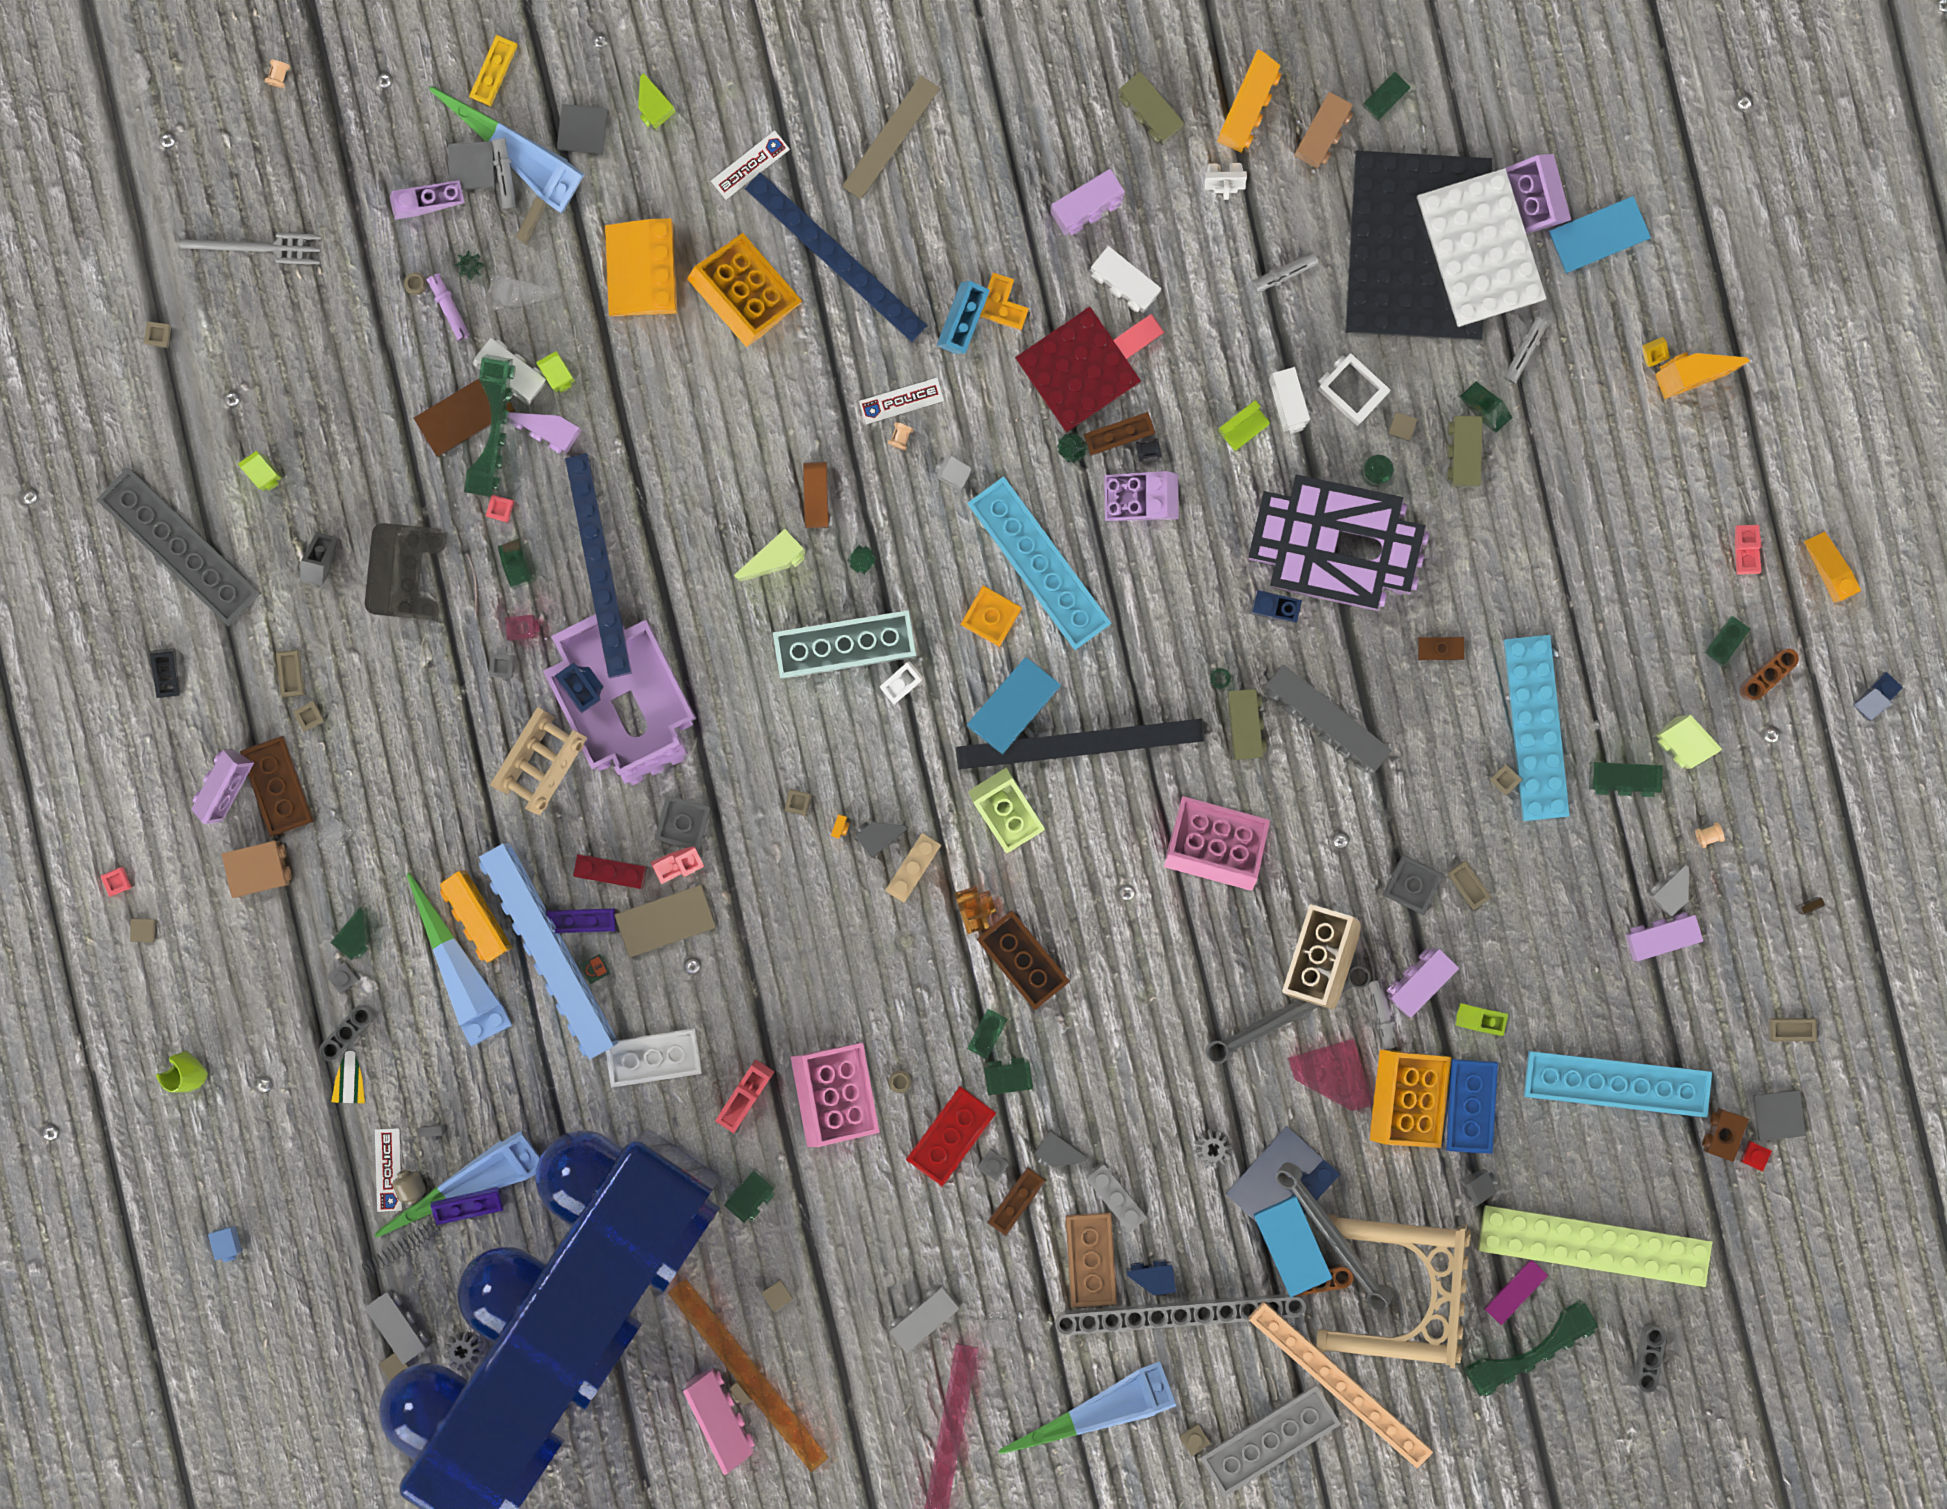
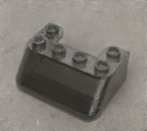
M389 523L376 525L372 530L365 593L366 610L371 614L438 623V604L432 599L418 597L423 552L437 554L445 549L448 532L438 528Z

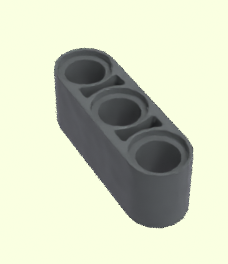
M361 1005L354 1008L320 1046V1055L323 1059L332 1061L340 1058L375 1019V1012L371 1006ZM361 1009L365 1010L368 1014V1019L365 1022L360 1021L358 1018V1012ZM345 1026L352 1030V1037L350 1039L343 1036L342 1032ZM329 1044H334L337 1047L335 1056L328 1053L327 1047Z
M1654 1323L1646 1324L1641 1330L1633 1376L1635 1385L1646 1393H1651L1658 1387L1666 1342L1665 1331ZM1652 1330L1658 1331V1337L1655 1340H1649V1333ZM1648 1353H1654V1360L1646 1363L1645 1356ZM1649 1375L1651 1377L1650 1383L1642 1386L1641 1379Z

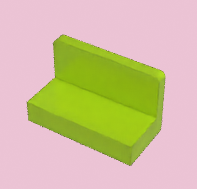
M1256 400L1218 429V432L1233 451L1238 450L1270 424L1260 411L1261 406Z

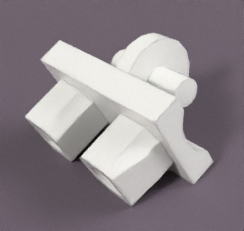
M1241 163L1230 164L1229 172H1221L1219 164H1209L1208 170L1205 172L1204 190H1214V193H1223V200H1228L1229 193H1237V189H1245L1247 171H1243Z

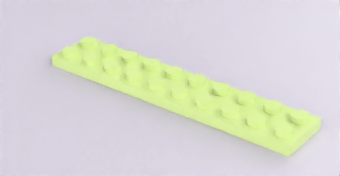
M1485 1205L1478 1251L1706 1287L1712 1241Z

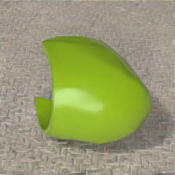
M186 1050L170 1056L169 1062L174 1065L169 1070L155 1075L159 1084L166 1091L186 1093L200 1088L205 1083L208 1072L200 1061Z

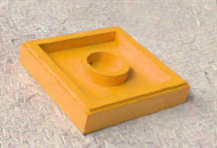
M983 585L960 625L1000 648L1022 607Z

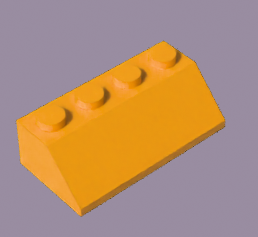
M1259 49L1256 51L1217 140L1218 143L1242 153L1244 147L1249 148L1254 137L1250 134L1253 126L1258 128L1263 117L1260 114L1262 106L1267 107L1273 95L1269 93L1271 86H1277L1282 75L1278 72L1281 65Z
M467 870L456 872L440 884L442 888L440 890L441 896L445 902L449 901L454 908L451 910L453 916L458 922L462 921L465 926L463 932L469 941H474L477 946L475 952L481 961L485 960L486 963H489L513 949L512 944Z

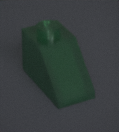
M1478 382L1472 384L1459 396L1476 416H1482V423L1495 433L1513 418L1504 402Z
M520 539L498 546L502 567L511 588L516 589L535 582Z
M359 907L330 942L350 960H355L357 957L361 959L369 950L366 947L370 943L368 911L365 907Z

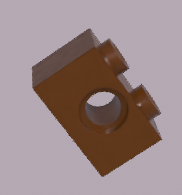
M1718 1108L1717 1112L1714 1111L1710 1118L1711 1129L1703 1138V1151L1734 1162L1749 1119ZM1723 1128H1727L1728 1137L1721 1140L1719 1132Z

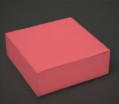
M491 495L486 517L509 523L515 501Z
M124 867L101 875L109 897L132 888Z

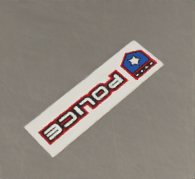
M774 130L712 179L711 182L726 200L790 149Z
M934 378L859 401L865 423L869 424L943 402L944 398L938 379Z
M375 1129L377 1212L402 1211V1202L398 1201L392 1182L398 1177L397 1173L401 1171L399 1129Z

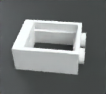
M1350 353L1347 357L1342 355L1334 364L1336 369L1332 374L1329 372L1325 373L1318 381L1321 385L1317 390L1358 426L1391 390ZM1349 363L1378 389L1375 395L1358 413L1328 387Z
M1295 367L1273 373L1269 378V383L1283 431L1290 430V434L1304 430L1303 428L1310 421V417Z

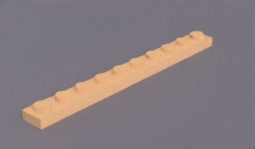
M1265 1301L1248 1317L1249 1321L1417 1469L1433 1453L1428 1445Z

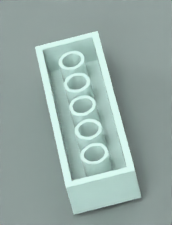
M909 610L773 632L781 679L916 657Z

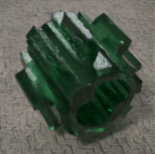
M467 250L465 256L458 255L460 262H457L455 267L460 269L459 275L461 277L468 275V279L472 280L476 274L481 276L479 270L485 267V265L479 262L481 257L479 254L472 256L471 252ZM469 261L475 262V265L471 266L470 270H465V265H469Z
M1072 433L1065 434L1059 439V444L1057 445L1058 453L1068 463L1070 461L1073 463L1079 462L1083 456L1085 457L1087 450L1085 445L1087 443L1077 433L1074 435Z
M858 545L847 559V562L851 564L849 567L856 573L862 572L865 575L877 560L873 556L874 551L866 545L864 548Z

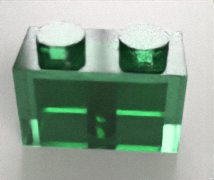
M1024 1057L1012 1058L1011 1063L1002 1064V1060L990 1061L988 1066H984L988 1096L1033 1089L1029 1060L1025 1061Z
M755 1168L725 1202L724 1206L743 1223L748 1219L752 1222L760 1213L758 1207L762 1202L767 1204L775 1195L773 1190L776 1186Z

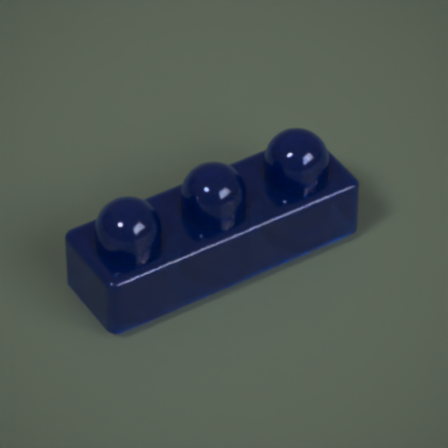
M589 1130L568 1132L553 1140L546 1147L536 1168V1188L545 1207L556 1217L570 1225V1229L546 1264L522 1249L504 1246L480 1253L466 1266L460 1277L457 1289V1301L460 1312L466 1323L475 1332L493 1343L468 1380L443 1365L420 1363L407 1367L396 1374L382 1393L379 1403V1420L384 1435L396 1449L414 1460L399 1485L400 1495L419 1509H519L565 1441L552 1432L569 1404L572 1402L585 1411L643 1323L632 1317L630 1313L650 1285L662 1294L664 1293L720 1209V1206L709 1200L708 1196L719 1182L721 1176L652 1130L641 1131L624 1148L607 1136Z

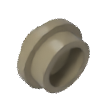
M417 272L410 273L404 280L405 290L411 295L422 294L427 288L426 278Z
M903 1070L893 1072L889 1077L891 1090L896 1093L906 1092L911 1086L910 1075Z

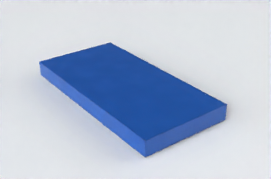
M1451 1059L1446 1151L1493 1154L1498 1062Z

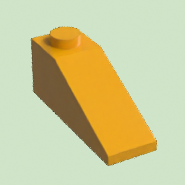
M1825 531L1804 541L1834 603L1861 591L1851 569Z

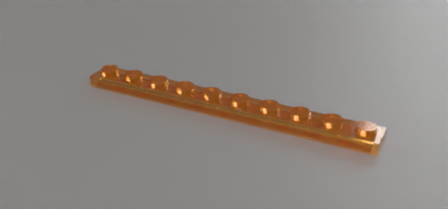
M687 1278L683 1279L668 1291V1295L808 1470L812 1472L829 1458L828 1454Z

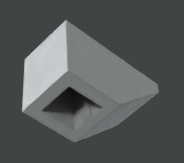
M948 454L945 459L940 458L935 468V472L938 473V480L961 491L972 472V468Z
M1675 865L1668 871L1669 877L1663 882L1661 880L1658 881L1650 889L1652 893L1649 897L1667 916H1673L1689 900V867L1687 865Z

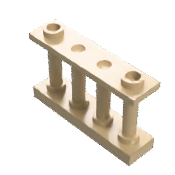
M537 707L490 786L507 795L511 790L529 801L525 809L540 816L542 811L546 809L550 798L575 757L582 750L588 737L575 730H572L569 735L552 724L555 716ZM547 731L565 742L558 754L540 743ZM534 751L553 762L546 774L528 763ZM522 771L527 772L541 782L534 794L516 782Z

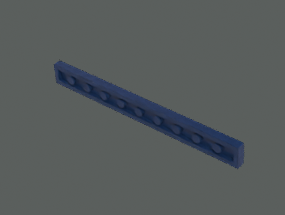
M761 172L745 187L746 192L911 343L927 328V325Z
M586 453L565 458L608 677L611 679L632 674L589 455Z

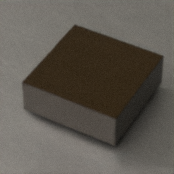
M1815 897L1795 907L1799 914L1806 915L1824 907L1825 903L1822 897Z

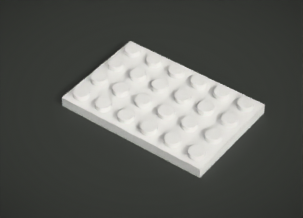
M1505 168L1417 196L1458 327L1546 300Z

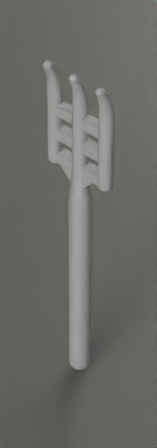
M277 233V240L273 244L181 239L179 246L186 249L273 251L277 255L276 263L320 264V261L302 258L303 252L321 251L320 248L303 246V239H321V236L301 233ZM283 238L288 239L287 245H283ZM293 239H298V246H293ZM282 251H287V258H282ZM293 251H297V258H292Z

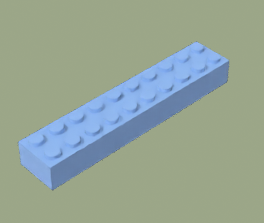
M503 843L479 856L481 860L479 866L485 875L488 874L491 878L490 886L495 895L499 894L503 900L501 903L502 909L506 915H511L514 921L512 927L518 936L522 935L525 941L523 947L529 956L533 955L536 961L534 967L540 976L543 975L547 981L545 987L550 996L554 995L557 999L558 1004H556V1007L561 1016L565 1015L569 1021L567 1027L573 1037L577 1036L581 1043L578 1047L584 1057L588 1056L590 1060L619 1044L617 1037L560 933H554L557 928L552 919L550 921L546 916L547 909L511 843Z

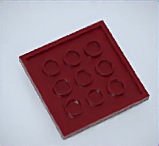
M1090 306L1015 357V360L1065 433L1141 383L1140 378Z

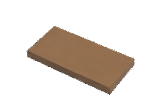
M1111 1212L1065 1215L1071 1307L1117 1305Z

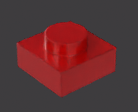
M1749 1141L1740 1162L1763 1172L1772 1151Z

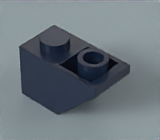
M1257 590L1254 594L1250 614L1297 623L1302 600Z
M1166 1259L1154 1260L1151 1265H1144V1262L1132 1263L1130 1268H1126L1127 1276L1152 1295L1176 1292L1172 1263L1167 1262Z

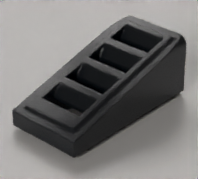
M175 648L151 651L150 660L156 698L180 696ZM169 657V660L158 661V658ZM170 666V670L159 671V667ZM161 676H172V679L160 680ZM173 684L172 689L161 690L162 685Z

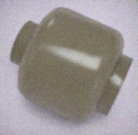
M410 1169L398 1172V1177L392 1182L398 1201L410 1205L422 1200L426 1187L421 1174L417 1171L411 1172Z

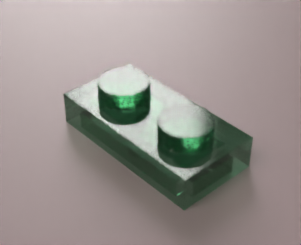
M1394 72L1362 106L1379 121L1411 87Z
M1730 616L1704 654L1719 665L1724 666L1751 629L1734 616Z
M987 1008L967 1049L987 1059L1008 1018Z

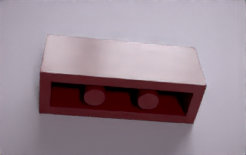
M577 854L573 877L643 889L647 866Z

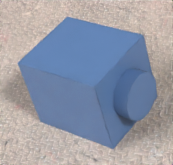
M235 1225L215 1230L208 1234L215 1261L222 1259L223 1263L237 1259L236 1255L242 1252Z

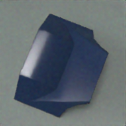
M572 663L555 675L559 684L581 714L601 701L600 693L604 686L590 667H581Z

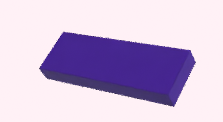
M615 908L546 911V916L550 921L552 919L557 928L554 933L616 931Z
M498 1187L437 1200L430 1204L436 1225L503 1211L504 1208Z

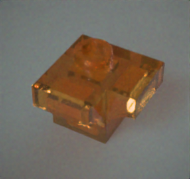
M974 886L955 892L954 894L967 934L989 928L988 917L993 912H996L990 890L978 893L977 887Z

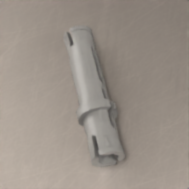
M506 138L491 140L495 157L493 165L497 169L502 209L515 208L517 205L510 170L512 162L508 157Z
M1312 251L1276 270L1274 268L1270 269L1269 273L1252 280V286L1255 292L1259 294L1274 285L1276 287L1281 285V282L1319 265V261Z
M1539 317L1535 318L1528 334L1523 336L1522 339L1524 341L1506 374L1503 376L1505 380L1513 384L1517 383L1535 347H1539L1541 343L1539 340L1549 325L1547 321Z
M1383 980L1371 981L1368 985L1378 1021L1376 1026L1377 1030H1380L1384 1050L1398 1047L1393 1027L1395 1022L1392 1021Z

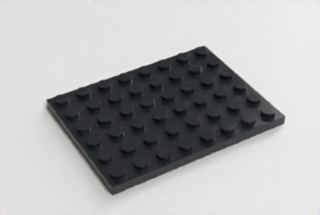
M1355 151L1345 333L1482 340L1483 320L1460 327L1457 326L1417 196L1491 173L1492 158Z

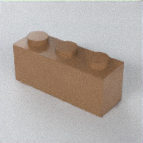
M1329 92L1294 156L1317 169L1321 163L1325 165L1331 155L1328 149L1332 143L1336 145L1342 135V132L1339 131L1342 124L1347 125L1354 114L1350 111L1353 104Z

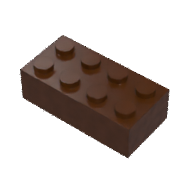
M1012 910L976 938L1034 1010L1038 1009L1070 982Z

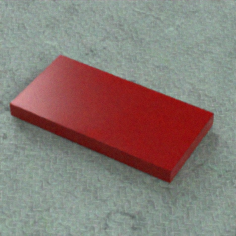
M959 1086L910 1152L906 1161L943 1187L997 1112Z

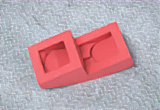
M1150 314L1114 339V342L1125 358L1128 359L1165 332L1153 314Z
M1737 525L1735 527L1737 575L1760 574L1759 525Z
M694 846L675 851L650 862L661 884L681 874L685 877L704 867Z

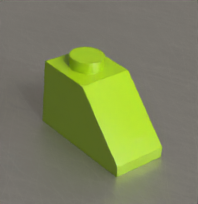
M643 73L640 76L638 109L641 113L639 118L647 127L652 125L656 130L676 111L673 105Z
M557 351L536 362L555 392L560 391L561 393L572 387L571 383L575 382V379Z
M258 451L253 452L238 463L239 467L252 482L263 491L275 488L279 484L278 480L282 478L268 457Z
M1460 1003L1455 1025L1479 1032L1504 1036L1508 1014Z

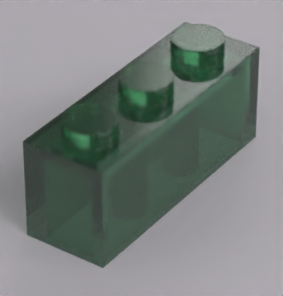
M1590 762L1589 790H1595L1596 795H1609V791H1618V796H1632V792H1641V797H1655V793H1662L1663 765Z

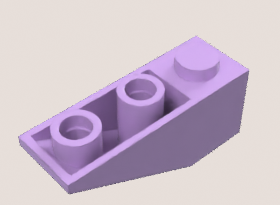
M460 180L395 190L390 195L394 220L415 217L464 203Z
M507 413L506 415L511 419L509 422L511 425L519 430L523 427L531 431L529 436L539 442L542 439L550 443L548 447L559 454L561 451L568 454L582 431L579 427L561 416Z

